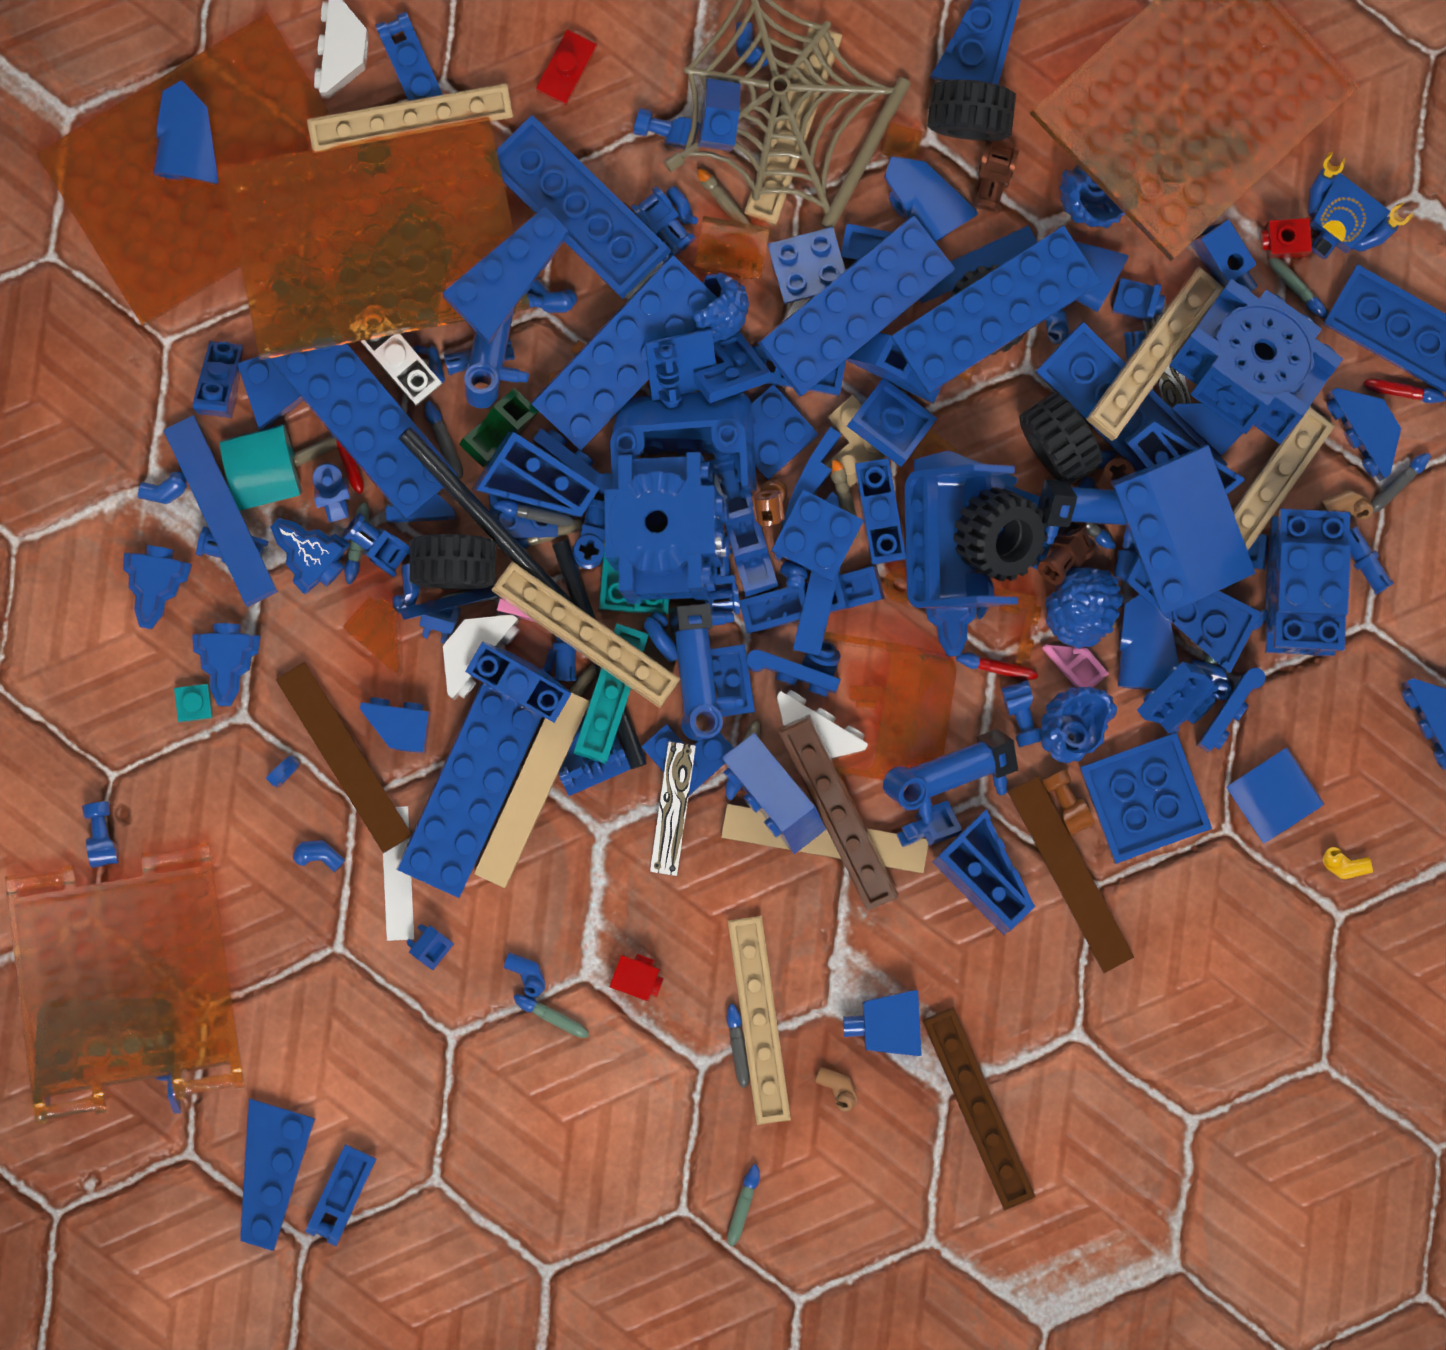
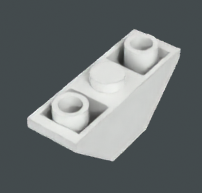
M328 0V2L323 1L321 22H326L325 35H319L318 55H323L322 68H316L314 88L319 89L322 99H330L366 69L369 34L365 26L343 0Z
M376 306L349 327L378 364L416 406L442 384Z
M513 614L464 619L443 645L447 694L453 700H456L459 695L465 698L476 684L473 680L474 677L465 671L482 641L499 647L502 642L508 645L517 635L519 629L516 625L519 623V620Z
M789 690L787 695L781 691L779 692L776 700L783 726L810 714L832 759L865 751L868 743L863 741L866 735L850 725L844 730L834 724L835 716L822 708H818L815 712L806 707L804 704L807 700L792 690Z

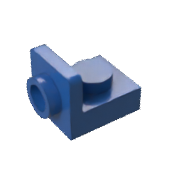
M1121 278L1112 313L1152 322L1154 314L1161 315L1166 295L1160 294L1162 285L1155 283L1154 286Z

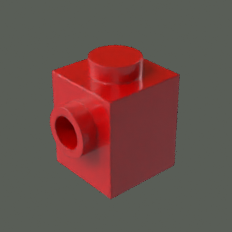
M1310 218L1268 221L1265 225V230L1260 231V246L1262 251H1267V260L1276 257L1280 259L1308 257L1312 252Z
M636 954L635 959L621 955L609 987L648 1002L651 995L654 997L658 996L664 978L658 976L660 969L654 967L656 960L640 954Z

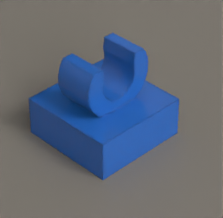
M453 607L422 615L419 626L424 627L423 638L428 639L431 630H436L442 633L441 643L445 644L449 635H452L461 609Z
M420 924L417 928L423 932V935L416 943L411 939L406 941L407 945L411 948L409 953L434 970L454 943L431 925L426 927Z

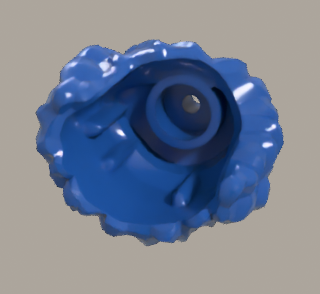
M1093 158L1075 166L1073 171L1063 170L1059 187L1061 191L1060 201L1064 207V212L1071 215L1074 222L1085 223L1089 227L1100 226L1109 228L1112 223H1119L1121 217L1126 215L1128 211H1133L1137 208L1138 192L1133 177L1111 159L1103 161L1100 158Z
M723 273L716 275L708 274L702 283L717 299L709 303L706 308L694 312L692 317L696 322L694 332L712 328L713 342L715 343L719 340H727L730 336L740 331L746 321L749 301L745 286L738 283V281Z
M1081 566L1080 568H1069L1064 581L1055 587V592H1052L1046 598V625L1054 635H1057L1058 640L1063 644L1078 649L1096 645L1101 641L1100 638L1106 637V634L1113 632L1112 626L1120 615L1117 609L1122 605L1123 596L1119 594L1121 589L1118 586L1119 579L1113 577L1109 571H1102L1096 568H1082Z
M1091 686L1070 687L1066 692L1058 693L1046 705V714L1041 719L1040 735L1042 737V747L1045 751L1051 753L1053 759L1062 763L1078 762L1086 753L1094 752L1104 742V732L1108 729L1107 723L1116 716L1117 706L1113 703V697L1108 695L1105 690L1093 689Z

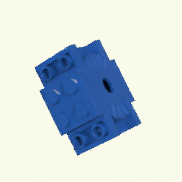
M1231 279L1169 366L1197 385L1190 394L1237 429L1247 434L1254 425L1281 445L1305 415L1311 403L1344 358L1338 355L1329 345L1318 341L1316 337L1322 328L1317 326L1310 317L1299 313L1289 306L1282 297L1272 294L1266 289L1261 297L1258 298L1252 294L1249 288Z
M687 452L686 457L634 459L632 455H618V489H607L604 491L605 558L615 571H619L620 593L629 604H643V600L695 598L696 601H711L710 591H716V573L711 567H724V557H729V538L725 536L723 523L729 522L728 503L724 502V496L720 495L715 487L714 470H710V463L704 460L700 452ZM668 524L665 530L655 533L657 527Z
M1280 509L1279 516L1271 517L1266 572L1265 653L1335 656V651L1345 650L1351 545H1349L1350 512Z

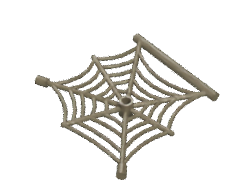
M737 0L717 33L692 63L684 68V72L688 74L693 98L691 130L684 151L680 154L678 152L674 153L663 163L670 172H673L685 163L684 159L688 156H708L726 162L742 174L753 190L752 198L754 201H758L760 195L770 193H787L800 196L822 207L825 217L820 225L824 228L833 227L834 229L911 82L903 77H899L894 87H886L861 75L845 61L833 44L828 33V29L831 27L830 21H825L821 25L802 19L786 11L773 0L764 1L782 15L799 24L818 29L813 38L810 39L792 33L778 25L760 8L759 0H751L752 4L741 25L722 52L706 70L695 68L722 36L743 2V0ZM754 12L759 28L754 41L726 73L712 71L740 37ZM764 20L786 36L808 44L803 50L774 40L768 36ZM824 36L834 56L845 69L857 79L871 86H851L836 75L825 62L817 47L820 39ZM760 39H762L765 50L756 66L744 77L732 75L749 57ZM771 44L799 56L792 64L782 62L774 57ZM812 50L826 72L841 85H828L815 73L807 59ZM767 58L772 80L765 81L751 78L760 70ZM804 63L810 75L821 85L809 82L798 70L799 66ZM777 65L788 69L784 75H779ZM795 73L804 84H791L789 79ZM694 75L700 76L704 91L706 77L748 86L751 93V103L742 109L740 104L739 120L744 117L755 122L765 132L764 143L762 144L750 132L739 127L737 128V133L747 137L761 150L759 164L753 154L744 146L735 142L734 147L746 155L756 169L757 177L755 184L748 173L730 158L709 151H697L701 148L697 146L698 141L692 144L696 133L699 111L698 92ZM780 82L784 86V91L779 92L775 90L774 83ZM754 86L767 88V91L757 98ZM804 91L805 93L797 100L793 109H791L786 96L787 92ZM813 92H824L812 103L803 118L801 129H799L795 115L802 103ZM832 93H849L837 101L823 117L813 137L809 153L804 137L808 120L818 104ZM859 93L871 94L845 117L835 132L826 153L820 182L813 161L817 142L827 121L841 105ZM881 94H890L830 206L826 197L827 174L831 155L839 136L850 120L866 104ZM772 97L773 99L769 114V112L765 108H762L759 105H761L763 102ZM781 101L786 115L777 116L779 102ZM752 110L762 113L768 120L767 126L759 118L748 113ZM788 120L793 134L773 133L775 123ZM772 139L795 140L801 154L790 151H769ZM788 156L804 160L809 174L793 170H766L768 157ZM790 175L813 182L819 199L797 189L784 187L762 189L764 176Z

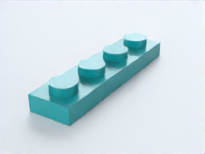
M617 623L614 629V633L641 652L644 651L649 634ZM601 668L573 754L606 764L631 688L603 668Z

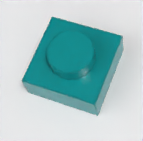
M209 684L174 688L179 723L213 719Z

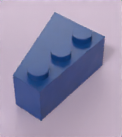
M290 346L237 363L260 430L269 428L274 422L304 401L272 364V361Z
M986 809L932 863L1005 935L1035 905L1017 869L1013 867L1005 851L1006 847L1002 839H999Z

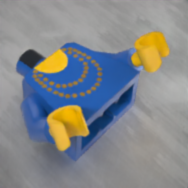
M1329 152L1326 155L1323 163L1324 169L1320 170L1310 187L1308 213L1312 218L1310 227L1319 233V236L1312 243V252L1324 260L1327 259L1335 247L1347 254L1352 249L1363 252L1382 245L1398 230L1400 225L1406 224L1413 217V212L1405 219L1399 217L1398 208L1404 203L1397 204L1390 211L1342 175L1340 172L1343 170L1346 160L1343 158L1339 166H1332L1329 160L1333 152Z

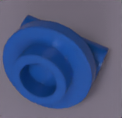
M823 641L820 655L805 654L802 665L834 677L841 655L832 643Z

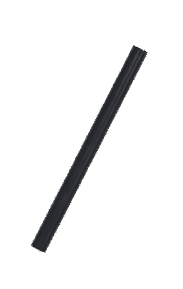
M411 427L407 428L398 439L489 537L496 542L503 552L518 566L572 602V599Z
M564 540L553 544L552 547L572 603L596 619L569 541ZM594 663L597 675L599 677L601 667ZM625 705L617 731L630 768L633 770L647 765L628 708Z

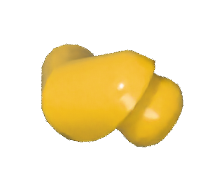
M1330 847L1325 851L1322 858L1326 869L1340 879H1350L1373 873L1369 856L1351 861L1341 853L1339 848Z

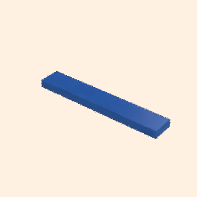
M193 415L164 429L167 440L245 605L249 607L277 593L278 590L195 416Z

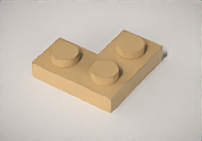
M853 395L827 417L828 421L845 438L848 444L825 465L832 472V461L836 459L841 462L846 470V481L849 489L857 483L856 463L880 460L886 457L847 427L848 423L862 406Z

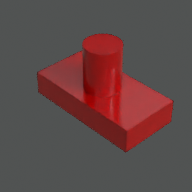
M567 29L539 81L536 91L567 106L597 49V44Z

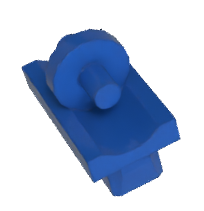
M323 463L317 466L312 476L315 486L314 500L317 508L325 507L329 522L349 517L346 499L350 498V487L347 477L342 479L340 469L334 464Z

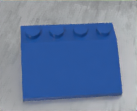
M1208 445L1111 481L1156 605L1162 614L1194 603L1255 574Z

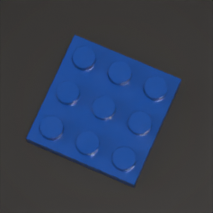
M1177 732L1079 768L1114 864L1212 829Z

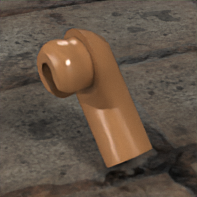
M1353 490L1344 491L1321 501L1324 511L1340 512L1344 510L1361 520L1369 519L1374 512L1371 501Z
M820 1067L815 1083L832 1089L836 1106L839 1110L844 1112L852 1110L857 1103V1093L851 1079L844 1074Z

